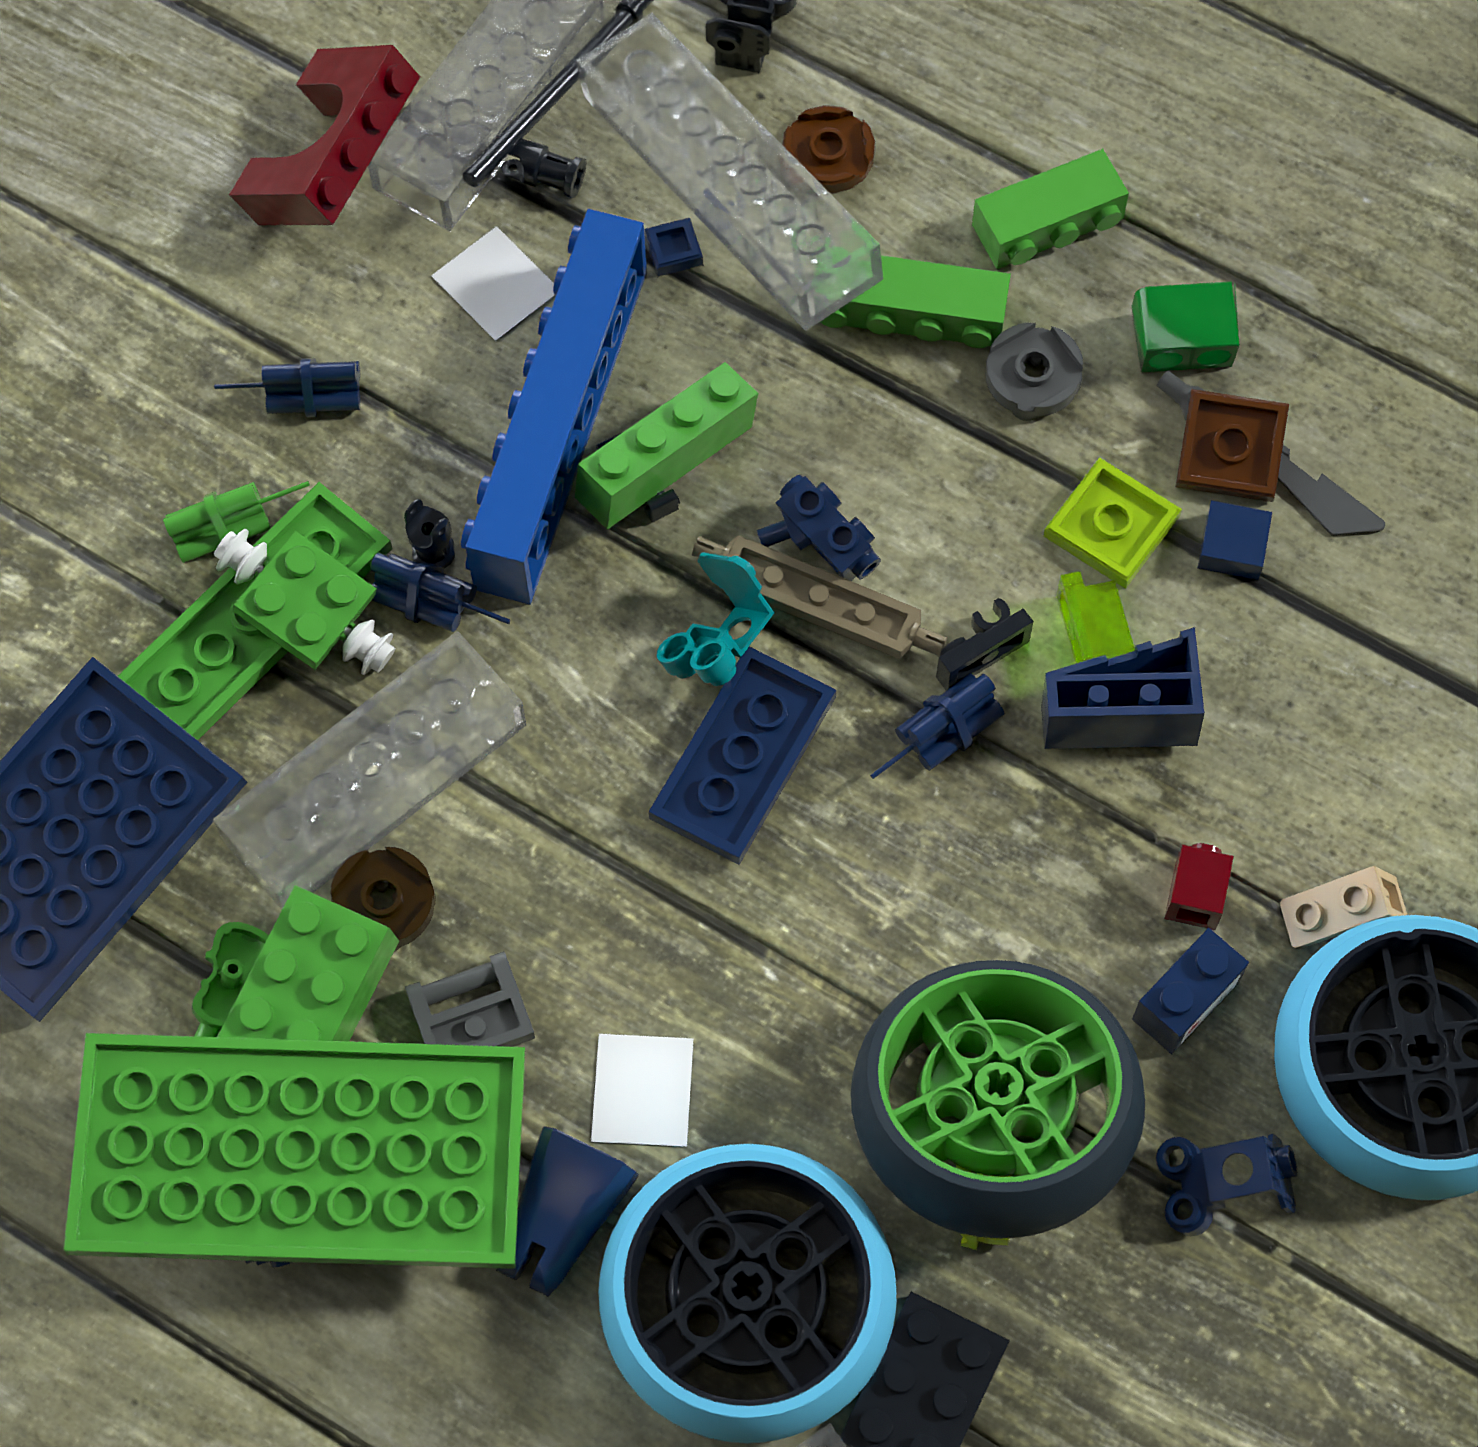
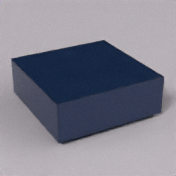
M690 217L644 229L645 240L657 277L703 266V255Z

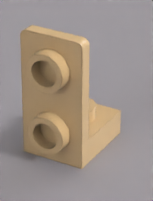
M1376 866L1368 867L1284 898L1280 902L1291 945L1297 949H1303L1339 936L1345 931L1363 923L1380 918L1407 915L1397 878Z

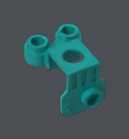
M702 552L697 562L709 579L725 591L735 605V608L719 628L692 623L686 632L676 633L668 637L659 646L657 659L672 676L685 679L697 673L703 682L710 683L713 686H720L733 678L736 672L735 656L741 657L773 616L774 611L760 593L762 586L755 577L756 571L748 561L739 556L727 557ZM746 620L752 622L748 632L740 638L733 639L729 634L731 628L737 623Z

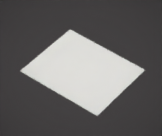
M497 226L431 275L495 341L556 295L553 293L554 283Z
M599 1034L591 1142L687 1147L693 1038Z

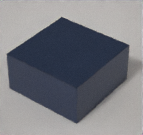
M1211 500L1206 516L1197 568L1259 580L1264 565L1273 512Z

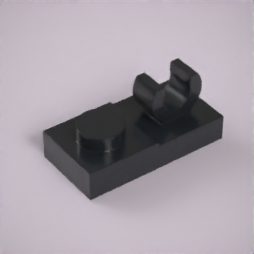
M997 598L993 603V611L999 617L998 621L993 623L987 622L978 611L972 614L971 625L976 635L967 640L964 637L957 638L940 652L936 678L946 691L969 673L974 676L1030 642L1034 621L1024 608L1010 616L1008 604L1004 600Z

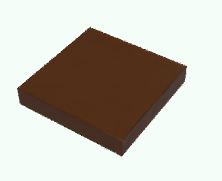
M1191 389L1175 487L1273 502L1277 487L1289 404Z

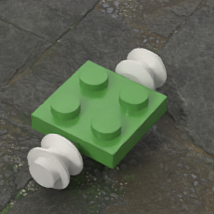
M243 529L238 534L231 531L222 539L214 553V556L219 559L216 570L222 571L227 567L236 571L234 580L236 584H241L255 578L234 604L233 612L314 670L317 669L339 640L345 642L343 645V661L347 662L354 657L363 662L361 674L363 675L367 674L371 669L377 673L380 672L390 660L395 651V648L390 645L393 634L388 633L380 638L373 633L375 625L373 619L362 622L357 626L354 624V621L375 597L377 589L297 531L293 532L269 562L266 561L267 544L262 542L255 547L247 542L249 534L247 529Z

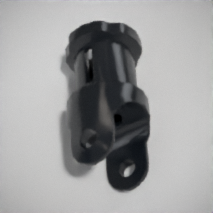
M522 139L508 153V155L517 157L520 160L508 159L501 166L502 173L507 177L534 187L543 184L564 191V196L575 198L581 188L586 172V159L581 157L571 159L549 152V147L546 145ZM512 167H514V168H516L517 170L511 171V170H509V169L512 168Z
M416 499L409 505L404 514L406 534L413 550V561L416 563L436 564L445 569L455 558L454 541L451 538L452 529L449 519L442 512L428 506H423L421 499Z

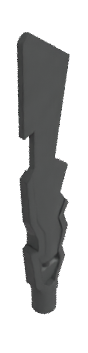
M1167 371L1157 383L1158 388L1179 404L1185 420L1187 418L1191 389L1205 391L1198 386H1190L1184 383L1170 371ZM1283 445L1278 480L1331 536L1379 532L1384 529L1385 521L1323 473L1316 481L1291 462L1290 449Z

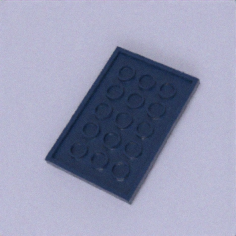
M94 657L86 663L0 760V990L39 1022L248 783L243 776Z

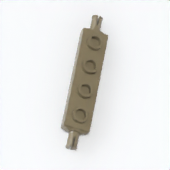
M738 535L726 547L699 536L697 543L693 547L692 556L699 557L704 552L727 557L739 556L748 561L756 571L755 577L762 586L760 593L769 606L899 660L912 646L940 657V652L947 643L948 637L921 627L920 609Z

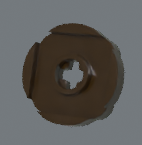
M385 847L386 850H375L369 852L368 849L357 852L348 858L337 870L331 883V901L389 927L399 939L395 949L397 951L401 946L417 939L425 931L434 914L436 895L428 870L413 854L397 847ZM388 888H391L395 891L392 895L394 904L391 907H383L380 910L373 908L374 900L370 895L374 890L384 893Z

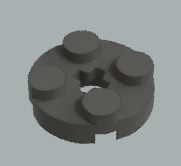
M1021 323L1003 331L994 340L990 348L985 368L987 387L1000 405L1012 411L1018 419L1023 421H1030L1038 416L1051 415L1064 409L1079 392L1083 368L1081 351L1076 342L1067 333L1052 326L1050 331L1045 328H1035L1036 323ZM1030 362L1035 367L1042 364L1046 368L1043 370L1041 377L1034 378L1025 374V363Z

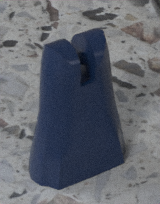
M544 1126L539 1135L518 1202L515 1269L496 1268V1271L513 1280H517L530 1261L538 1244L546 1250L537 1263L529 1288L549 1297L562 1283L584 1248L627 1194L639 1174L624 1162L562 1131Z

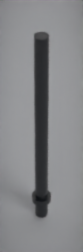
M622 0L615 8L616 14L463 173L465 182L472 187H477L628 27H635L643 19V11L654 0Z

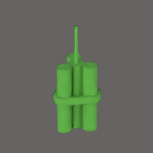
M307 481L262 499L254 482L217 495L214 491L206 494L202 502L167 514L163 521L169 536L172 537L180 559L184 563L215 551L222 539L231 531L238 534L243 529H247L249 531L248 538L270 530L271 525L262 504L310 486Z

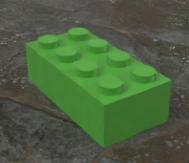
M294 885L217 1037L350 1041L399 943V939L389 927Z

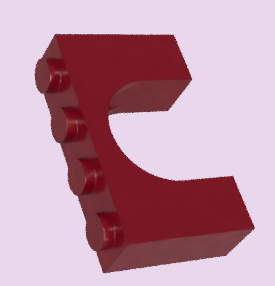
M394 45L317 49L296 86L324 116L338 115L336 120L320 139L297 154L287 157L251 158L229 196L257 225H333L421 76Z

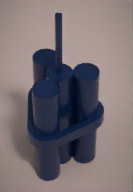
M315 358L301 359L300 364L262 365V383L214 384V389L265 387L267 414L305 412L306 417H317V412L360 410L359 361L316 363Z
M377 553L372 560L371 571L375 572V582L372 586L377 590L375 597L371 601L405 613V618L409 621L418 623L423 620L448 631L455 632L461 621L460 613L464 608H468L510 624V619L471 605L470 603L474 600L477 592V586L445 574L444 568L430 563H416L393 553L389 556Z
M969 673L940 696L932 695L923 702V709L895 729L899 739L905 745L909 744L910 746L870 775L871 778H876L911 750L918 754L921 764L930 771L958 749L965 751L973 745L972 739L1005 714L1002 706L994 699L993 691L996 688L992 680L986 674L976 678L973 674Z

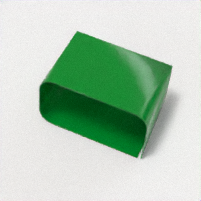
M1232 281L1148 286L1135 292L1131 310L1141 373L1232 367L1239 348L1235 282L1233 287Z

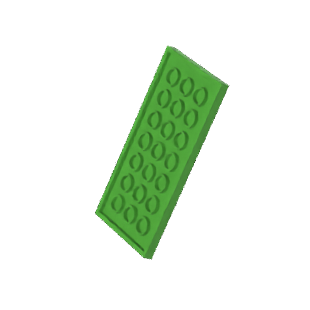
M86 1033L64 1252L66 1255L515 1269L525 1047Z

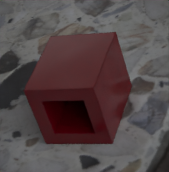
M1196 843L1191 846L1182 844L1175 863L1164 919L1206 929L1209 927L1215 931L1223 914L1234 856L1223 854L1218 847L1210 844Z

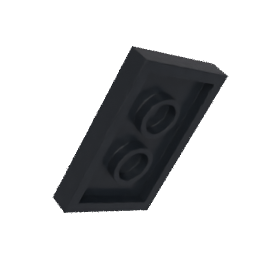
M910 1291L893 1326L886 1351L877 1369L864 1386L838 1439V1444L844 1447H960L1010 1340Z

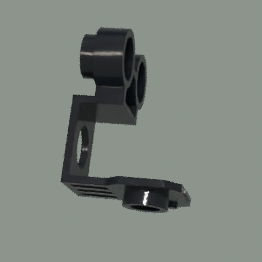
M720 0L727 6V19L715 17L707 20L705 24L706 42L715 48V65L760 74L765 55L770 53L774 16L781 17L787 15L795 8L797 0Z

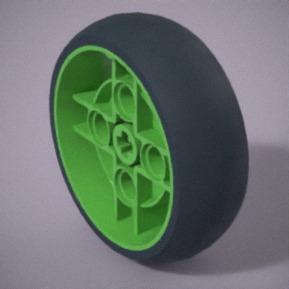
M984 960L961 963L931 973L910 985L887 1005L873 1022L858 1053L852 1076L851 1109L857 1136L870 1166L883 1184L912 1211L941 1227L962 1234L997 1239L1019 1238L1047 1232L1071 1222L1094 1207L1115 1187L1136 1152L1142 1135L1145 1119V1093L1140 1064L1131 1041L1118 1020L1096 996L1071 979L1049 969L1016 961ZM925 1043L931 1053L918 1079L916 1099L892 1110L889 1100V1086L892 1077L905 1058L918 1046ZM965 1052H972L978 1054L980 1057L966 1058L961 1056L960 1054ZM1048 1071L1054 1076L1041 1077L1036 1075L1035 1072ZM1100 1085L1106 1101L1105 1122L1096 1137L1082 1151L1075 1155L1067 1144L1066 1139L1077 1119L1079 1094ZM952 1116L960 1119L961 1122L949 1124L940 1119ZM1022 1135L1030 1136L1036 1142L1022 1143L1015 1138ZM949 1159V1160L952 1161L953 1163H955V1164H957L958 1166L963 1167V1168H965V1169H967V1170H970V1171H973V1172H976V1173H980V1174L993 1175V1176H984V1175H979V1174L970 1173V1172H967V1171H964V1170L957 1169V1168H955V1167H953V1166H950V1165L944 1163L943 1161ZM1008 1175H1011V1176H1012V1177H994V1176H1008Z

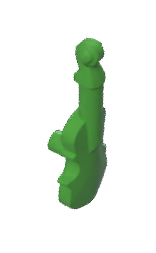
M229 922L217 930L212 949L207 951L205 959L212 964L213 971L210 977L201 981V989L195 995L192 1003V1012L200 1022L194 1037L218 1036L269 936L266 932L242 922Z

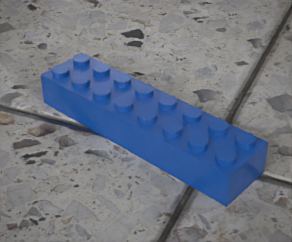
M587 209L582 226L575 225L572 229L568 244V253L571 254L567 267L561 265L557 270L553 286V293L556 294L552 308L546 306L542 312L538 328V334L541 335L537 349L530 348L527 353L523 368V376L527 378L522 391L515 390L511 397L508 409V419H511L506 434L500 432L497 436L492 455L493 461L496 462L491 477L485 475L481 480L477 494V504L480 505L475 520H467L461 538V548L466 549L467 553L465 568L470 570L472 583L477 586V591L529 605L532 603L577 474L578 463L582 460L647 274L644 222L592 209Z

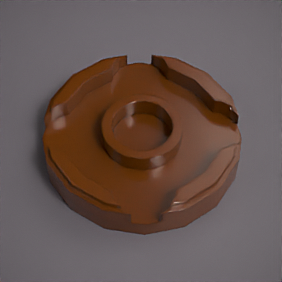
M823 105L807 109L799 114L798 120L793 122L791 126L789 124L784 132L782 160L786 172L798 185L813 192L834 194L850 190L862 182L873 167L875 139L871 128L863 119L861 122L853 116L852 111L844 107Z

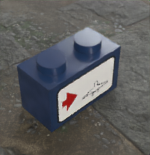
M1208 927L1139 1000L1132 1020L1170 1054H1173L1239 984L1249 961Z

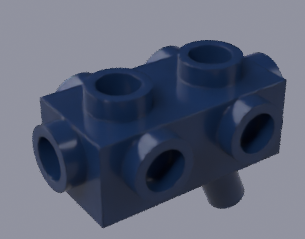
M801 474L793 477L785 484L779 494L781 498L775 502L784 520L757 530L761 544L766 547L791 539L800 551L811 545L840 577L850 581L855 577L859 580L864 579L881 562V559L870 545L875 537L857 517H854L850 522L846 520L837 510L842 504L841 501L825 483L821 482L815 487L806 476L803 477Z

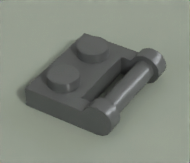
M504 951L489 956L491 962L421 986L419 981L405 986L424 1044L513 1047L535 1039L531 1022ZM497 981L501 990L431 1015L430 1005Z

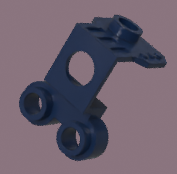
M1269 1134L1268 1138L1260 1136L1201 1150L1186 1138L1173 1137L1163 1142L1157 1151L1156 1163L1159 1171L1173 1182L1181 1183L1182 1190L1177 1191L1168 1199L1165 1206V1217L1168 1224L1183 1235L1197 1236L1205 1232L1212 1222L1213 1210L1226 1208L1225 1200L1268 1191L1277 1196L1281 1209L1288 1214L1295 1213L1296 1201L1291 1178L1297 1177L1298 1174L1295 1155L1290 1145L1284 1146L1282 1140L1274 1134ZM1182 1149L1184 1152L1183 1162L1179 1166L1171 1167L1169 1164L1170 1154L1174 1150ZM1234 1154L1248 1156L1253 1165V1173L1250 1179L1242 1185H1231L1223 1176V1164L1227 1158ZM1184 1202H1191L1193 1205L1192 1215L1186 1220H1180L1178 1217L1179 1206Z

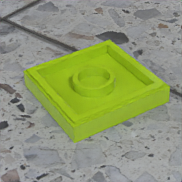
M1099 457L1046 526L1043 537L1126 589L1178 520L1182 509Z

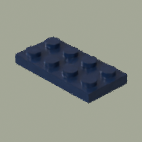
M750 646L739 658L735 665V675L723 685L649 810L650 820L738 865L743 860L836 699L837 691Z

